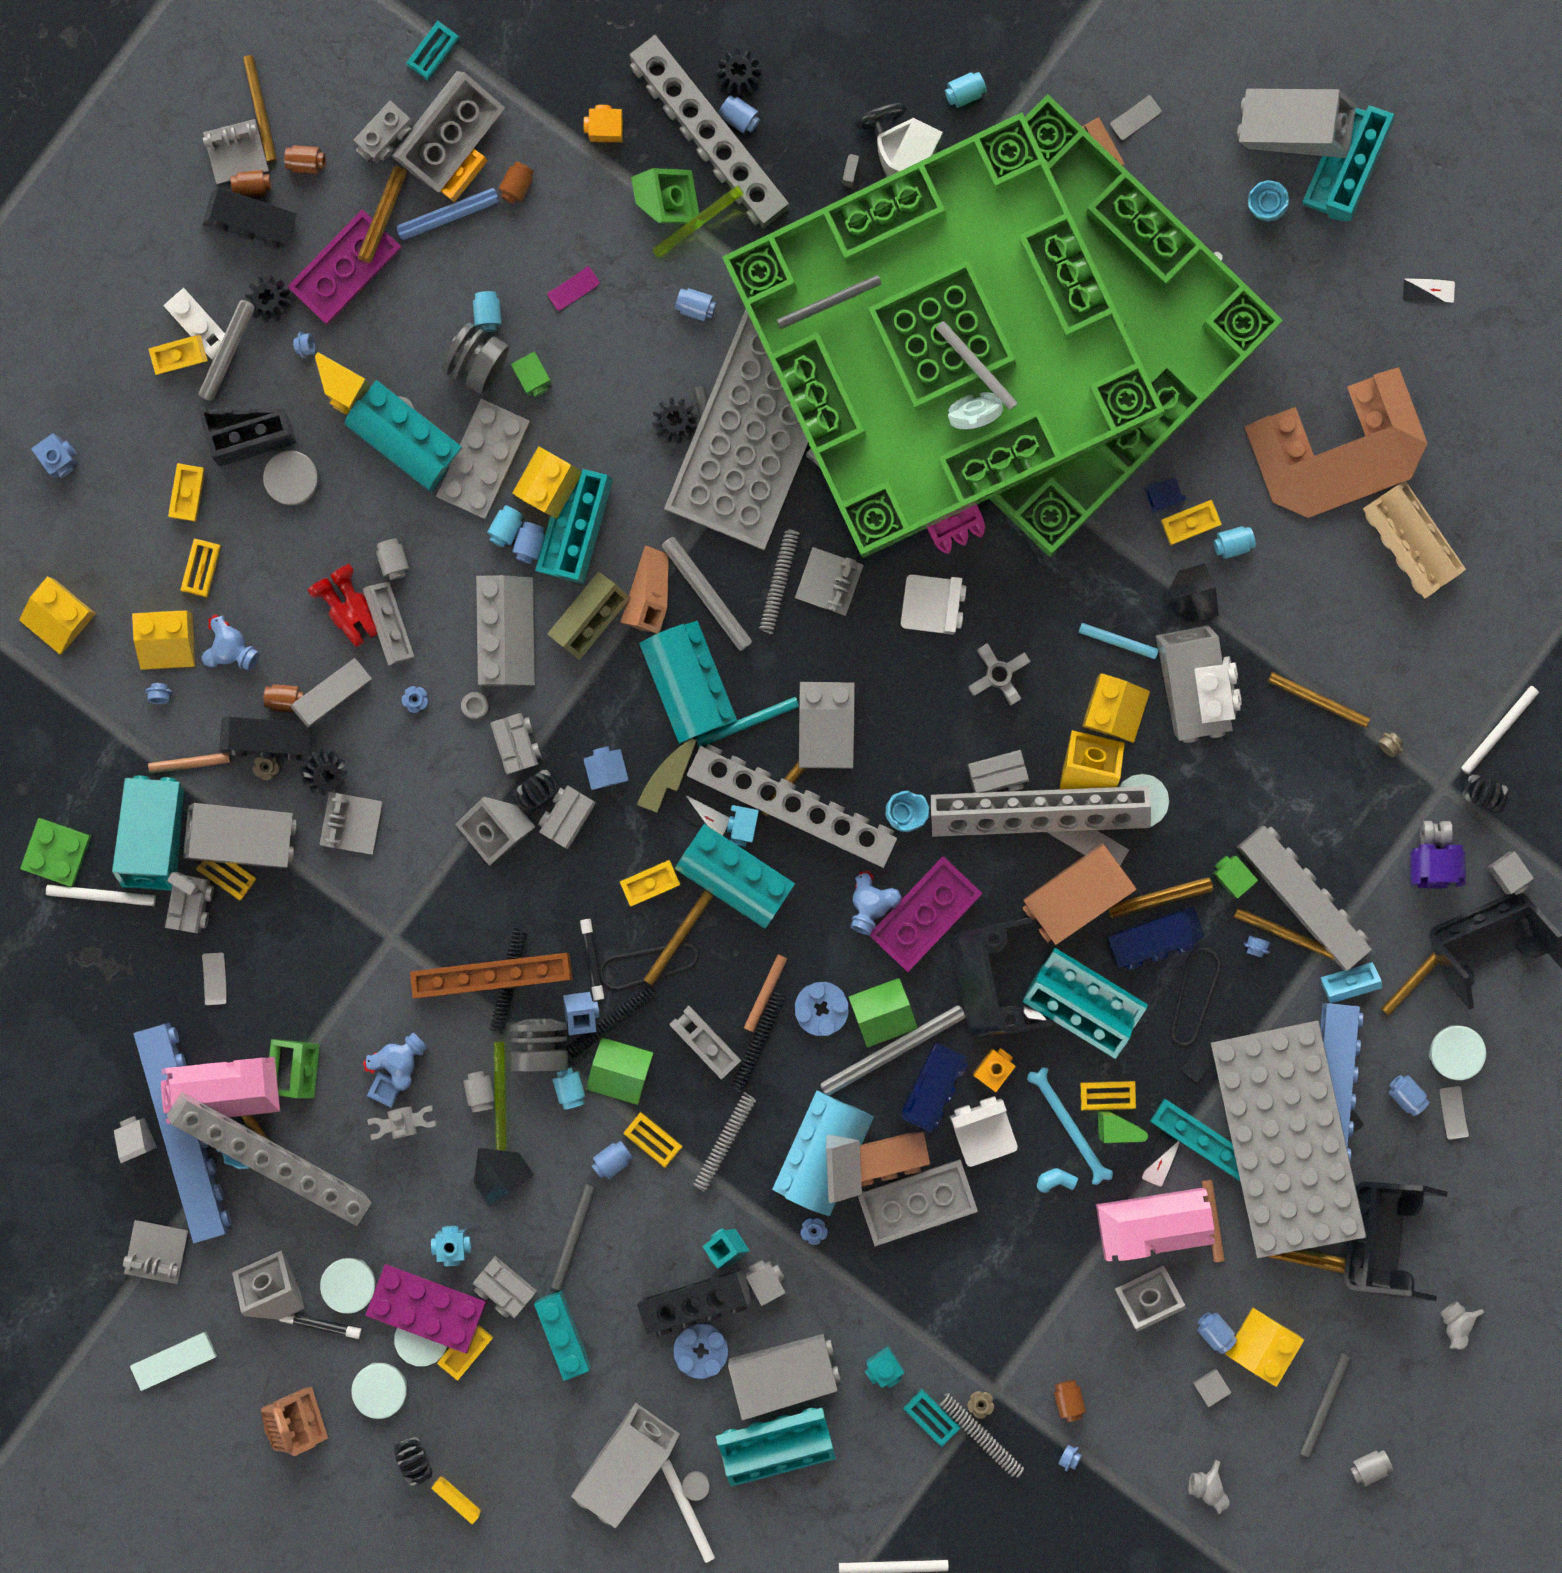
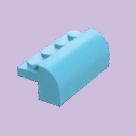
M816 1091L772 1190L798 1205L830 1216L835 1203H829L826 1135L859 1140L860 1145H862L874 1116L823 1092Z

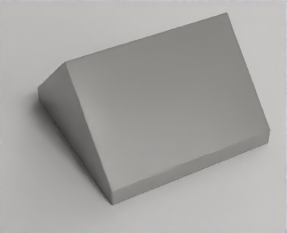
M826 1135L829 1203L861 1195L859 1140Z
M1164 1265L1115 1288L1127 1316L1137 1332L1186 1309Z

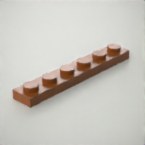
M570 953L410 971L413 999L573 980Z

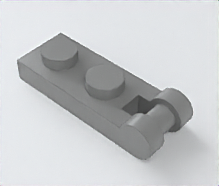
M688 1006L683 1010L684 1014L678 1020L674 1019L670 1026L718 1077L723 1079L741 1059L705 1023L694 1009ZM693 1021L697 1028L690 1034L685 1027Z

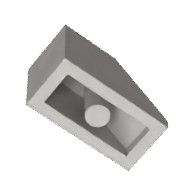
M135 1116L119 1122L121 1128L114 1130L121 1163L157 1148L145 1118L136 1120Z

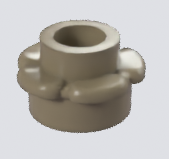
M1384 733L1378 745L1387 755L1394 757L1397 753L1401 754L1403 752L1401 748L1403 741L1395 733Z
M275 756L274 759L256 757L254 760L253 772L257 777H261L262 780H271L274 775L279 773L280 765L277 763ZM265 764L269 766L267 770L264 769Z
M974 1392L967 1403L969 1412L973 1413L976 1418H985L987 1414L990 1415L994 1410L993 1398L987 1392ZM982 1402L984 1405L979 1407L978 1404Z

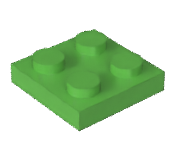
M38 818L20 869L74 887L91 835Z

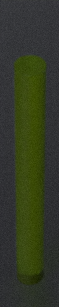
M737 185L652 249L654 254L658 258L741 197L744 194L741 187Z
M494 1041L496 1150L503 1151L507 1150L504 1041Z

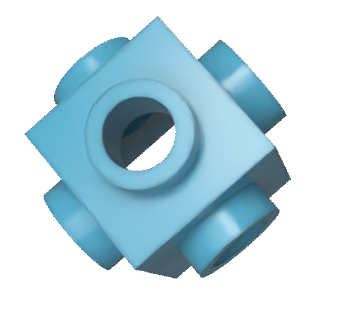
M444 1226L442 1231H438L435 1234L436 1238L431 1239L432 1255H436L437 1262H444V1266L460 1265V1261L466 1259L467 1253H471V1239L466 1237V1229L459 1230L458 1226ZM446 1243L454 1245L455 1249L453 1252L446 1251Z

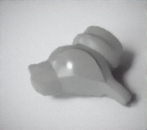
M1456 1301L1440 1313L1443 1317V1322L1447 1324L1446 1332L1451 1339L1450 1349L1462 1350L1467 1347L1469 1342L1468 1336L1476 1318L1484 1313L1483 1309L1466 1312L1465 1307Z
M1215 1460L1207 1474L1202 1472L1191 1474L1188 1491L1190 1495L1202 1498L1206 1504L1214 1506L1217 1513L1221 1514L1222 1511L1229 1507L1230 1501L1224 1493L1218 1474L1220 1461Z

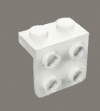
M909 575L906 579L901 626L905 629L954 635L956 628L961 629L963 612H958L959 601L964 602L966 595V586L962 585V578L951 577V579Z
M1224 657L1222 665L1195 668L1202 723L1235 719L1236 713L1240 711V705H1242L1240 689H1235L1234 684H1237L1236 679H1238L1236 663H1231L1230 657Z
M993 1096L980 1101V1106L972 1109L969 1105L954 1110L955 1114L950 1116L962 1154L968 1166H975L1017 1150V1143L1001 1098L996 1100V1097Z

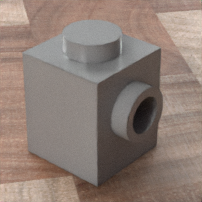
M1515 851L1506 853L1487 867L1505 894L1515 893V895L1522 893L1529 888L1528 882L1534 879Z
M761 1260L749 1267L750 1272L746 1273V1278L761 1306L786 1293L781 1282L785 1280V1277L778 1265L773 1267L771 1261L764 1263Z

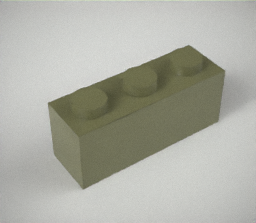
M598 571L547 635L580 660L631 597Z

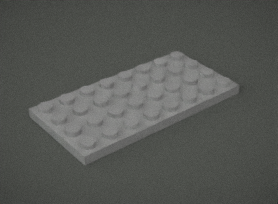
M746 309L664 510L765 550L808 440Z
M1319 1021L1212 1042V1051L1257 1258L1367 1237Z

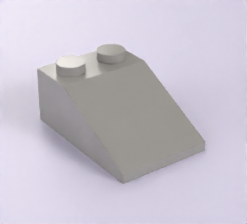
M800 682L799 768L853 769L854 683Z

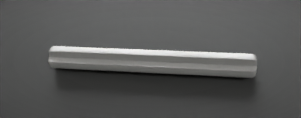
M671 537L662 544V548L740 651L746 649L752 643L750 637L676 538Z

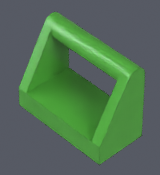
M271 1039L269 1057H275L277 1082L281 1046L294 1048L290 1090L278 1089V1096L314 1098L320 1044Z
M1098 1111L1099 1139L1102 1142H1144L1148 1139L1147 1132L1110 1111Z

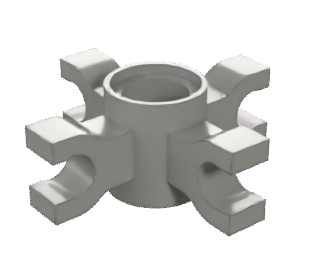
M988 643L980 647L977 651L988 669L985 677L968 687L970 692L975 696L991 685L993 687H1000L1011 706L1021 699L1010 682L1012 673L1028 664L1030 660L1023 653L1008 663L998 662ZM996 667H1001L1006 672V679L1002 682H997L992 677V670Z
M433 1105L426 1106L416 1113L412 1112L411 1106L387 1112L389 1119L376 1117L368 1119V1125L376 1123L380 1126L379 1133L371 1134V1140L379 1139L388 1132H392L393 1139L417 1134L416 1126L428 1128L437 1126L436 1120L428 1122L424 1119L426 1112L434 1110Z

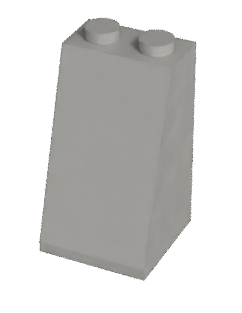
M1246 89V95L1241 102L1242 124L1238 126L1237 136L1239 142L1247 149L1346 158L1351 146L1356 104L1339 89Z
M1209 626L1156 635L1174 734L1178 740L1190 743L1198 741L1199 737L1209 735V737L1216 738L1224 736L1225 732L1233 731L1231 720L1202 723L1195 668L1223 664L1219 636Z
M193 803L188 806L183 860L287 868L288 863H292L294 848L289 845L290 836L295 835L296 820H292L293 813Z
M824 1334L729 1358L728 1368L741 1419H749L838 1391L836 1383H840L841 1379L838 1367H832L830 1357L834 1356L831 1340L825 1341Z
M635 1402L580 1480L571 1497L576 1500L579 1506L595 1513L603 1523L616 1528L667 1460L680 1433Z

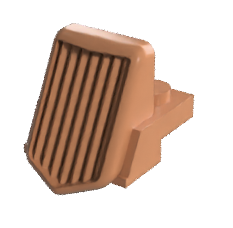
M312 1387L301 1389L261 1409L265 1433L275 1451L296 1456L315 1447V1444L328 1439Z

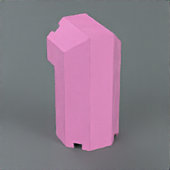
M275 1057L162 1069L161 1075L167 1074V1079L161 1081L164 1113L170 1111L181 1092L227 1117L280 1112ZM169 1118L166 1119L167 1124H171Z
M1197 1188L1096 1204L1104 1259L1106 1261H1113L1112 1255H1118L1119 1261L1151 1256L1150 1250L1158 1254L1215 1244V1239L1209 1236L1215 1234L1210 1202H1204L1202 1197L1208 1196L1206 1189Z

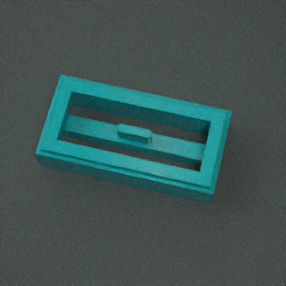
M437 21L406 62V65L429 81L460 40V37ZM440 30L443 31L419 66L415 64ZM448 36H450V40L444 46L442 51L439 53V55L436 57V59L433 61V63L430 65L427 71H425V67L428 65V63L431 61V59L443 45Z
M922 1388L903 1407L941 1447L961 1429ZM921 1398L952 1427L950 1431L919 1401ZM914 1406L921 1410L945 1434L943 1438L912 1410Z

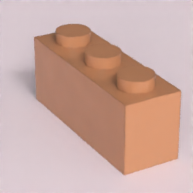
M924 1132L907 1133L860 1145L861 1186L874 1184L873 1179L881 1177V1180L897 1178V1173L902 1171L906 1175L921 1172L920 1167L930 1165Z

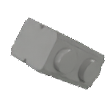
M518 713L490 723L506 775L539 766L538 759H541L542 756L538 744H532L529 734L534 731L529 717L524 718L522 713Z
M1021 750L967 764L974 793L997 792V790L1008 788V791L1012 792L1023 789V783L1029 781Z
M567 785L565 790L560 788L558 793H556L552 801L556 803L551 813L548 811L544 813L538 825L542 827L540 833L569 849L596 802Z
M184 875L198 884L200 888L196 895H188L176 886H172L165 928L201 933L202 928L206 929L209 913L205 912L207 901L211 902L214 886L210 885V879Z
M496 1256L472 1283L476 1286L474 1291L484 1300L488 1298L493 1300L497 1304L495 1309L506 1318L509 1315L515 1318L537 1291Z

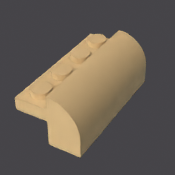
M1406 481L1398 484L1363 508L1367 521L1373 527H1376L1381 534L1383 544L1388 549H1391L1396 556L1398 566L1402 571H1406L1412 580L1413 588L1424 599L1466 570Z

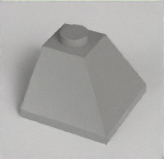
M483 797L455 824L489 866L535 828L534 824L519 806Z
M282 1250L232 1273L243 1316L280 1320L304 1309L300 1288Z

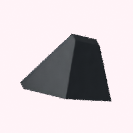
M1201 564L1179 570L1163 601L1192 621V623L1219 616L1216 587L1206 565Z
M478 1148L474 1184L488 1205L504 1197L534 1175L519 1152Z

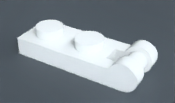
M183 288L163 306L191 337L201 335L206 354L214 360L225 333ZM216 335L219 340L210 346L208 341Z

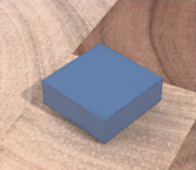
M379 1071L367 1096L392 1108L400 1090L394 1087L391 1076Z

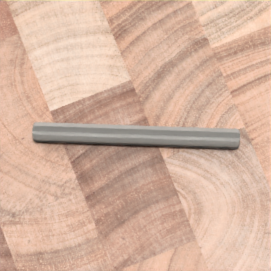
M955 1006L918 1029L820 1084L824 1094L830 1096L965 1018V1013L960 1006Z

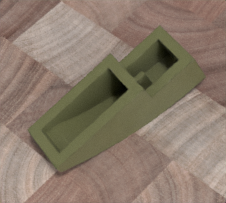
M692 738L660 765L644 788L637 803L638 806L658 813L667 789L678 792L697 740Z

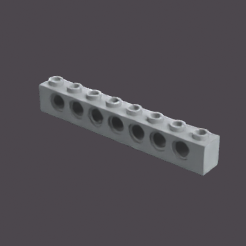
M656 35L652 36L630 54L632 63L629 65L638 78L643 76L648 82L646 88L655 99L659 97L665 104L663 109L671 120L676 118L682 125L679 129L688 141L694 140L698 146L696 151L705 162L709 160L715 167L713 173L721 183L726 181L732 188L729 192L738 204L743 202L747 207L748 211L746 214L753 224L757 225L759 223L764 229L789 209L787 200ZM656 65H660L665 69L664 73L659 76L652 75L650 70ZM672 86H676L681 89V93L676 97H671L667 94V90ZM693 107L697 109L698 114L693 118H687L683 114L684 110ZM705 128H710L715 134L710 139H704L700 136V132ZM722 149H727L732 154L727 160H720L716 155ZM743 170L747 172L748 177L744 181H737L733 175L736 171ZM755 191H760L765 195V198L761 202H753L750 199V195Z
M707 744L706 748L700 746L686 776L884 868L897 840L896 837L892 836L893 830L879 824L878 829L868 825L870 819L857 813L851 817L843 813L844 807L830 801L829 805L819 802V795L808 790L802 794L794 790L796 785L781 778L778 783L770 779L771 773L759 767L755 771L745 767L746 761L733 755L729 760L721 756L722 750ZM719 762L727 766V773L722 778L714 777L711 771L713 765ZM747 774L751 777L752 784L748 789L743 790L737 787L736 779L739 775ZM770 785L776 789L777 794L773 800L766 801L761 797L760 792L764 786ZM789 797H796L800 800L801 808L797 812L792 813L786 809L785 802ZM815 808H820L825 812V820L821 824H815L810 820V812ZM838 820H846L849 823L850 830L846 835L841 836L835 832L834 825ZM864 831H869L874 835V843L870 847H864L859 842V836Z
M1149 786L931 795L932 836L1150 828Z
M181 1092L167 1114L173 1126L355 1226L359 1224L371 1205V1201L364 1192Z

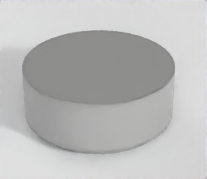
M471 692L463 698L461 709L468 718L481 719L487 714L489 703L487 698L481 693Z
M694 1471L685 1476L682 1490L687 1498L695 1501L701 1500L709 1492L710 1483L705 1474Z

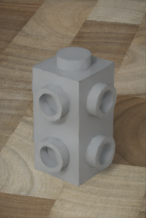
M390 100L354 138V142L358 146L355 151L364 160L368 161L371 158L376 164L380 160H386L394 150L392 147L399 140L403 141L405 136L412 130L413 123L411 119Z

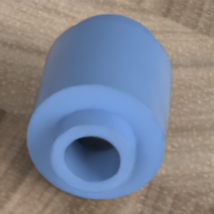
M731 95L725 100L718 114L723 116L722 120L742 134H745L747 131L752 133L760 121L757 117L759 112L740 98H733Z
M688 288V290H680L675 309L681 311L680 314L705 322L707 317H713L717 303L712 302V295Z
M524 522L523 527L519 528L512 553L517 555V560L531 564L532 560L539 559L545 538L543 534L544 527Z
M1400 1075L1390 1083V1096L1406 1113L1410 1112L1412 1116H1416L1428 1106L1429 1101L1426 1099V1093L1409 1075L1405 1077Z
M620 1140L616 1144L613 1142L594 1156L593 1159L596 1163L592 1167L600 1178L606 1176L609 1180L629 1165L628 1162L633 1157Z
M1208 1312L1198 1320L1199 1326L1197 1331L1213 1350H1218L1222 1354L1231 1349L1236 1343L1237 1339L1234 1337V1331L1218 1313L1211 1314Z

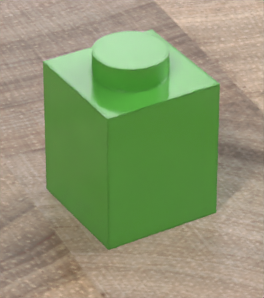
M535 351L511 364L528 397L531 395L538 397L549 390L547 386L552 383Z
M1225 856L1215 865L1217 870L1213 875L1233 898H1239L1258 881L1237 856H1232L1231 858Z

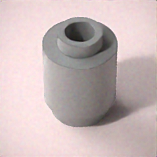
M397 538L378 543L376 554L383 577L389 576L390 580H396L406 576L405 571L409 570L402 544L398 543Z
M484 1071L467 1074L468 1079L463 1080L467 1103L468 1106H471L472 1112L493 1108L492 1101H495L490 1075L484 1076Z
M1384 1450L1380 1452L1374 1451L1354 1460V1467L1350 1469L1356 1483L1362 1482L1365 1487L1389 1476L1388 1473L1393 1471L1392 1464Z

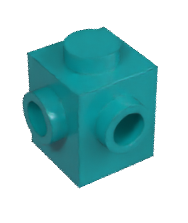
M722 1228L712 1234L711 1240L702 1246L717 1269L731 1267L750 1252L736 1229L725 1230Z
M889 1345L866 1360L868 1369L865 1372L873 1385L878 1382L881 1388L886 1385L891 1388L902 1380L901 1375L904 1374V1369Z

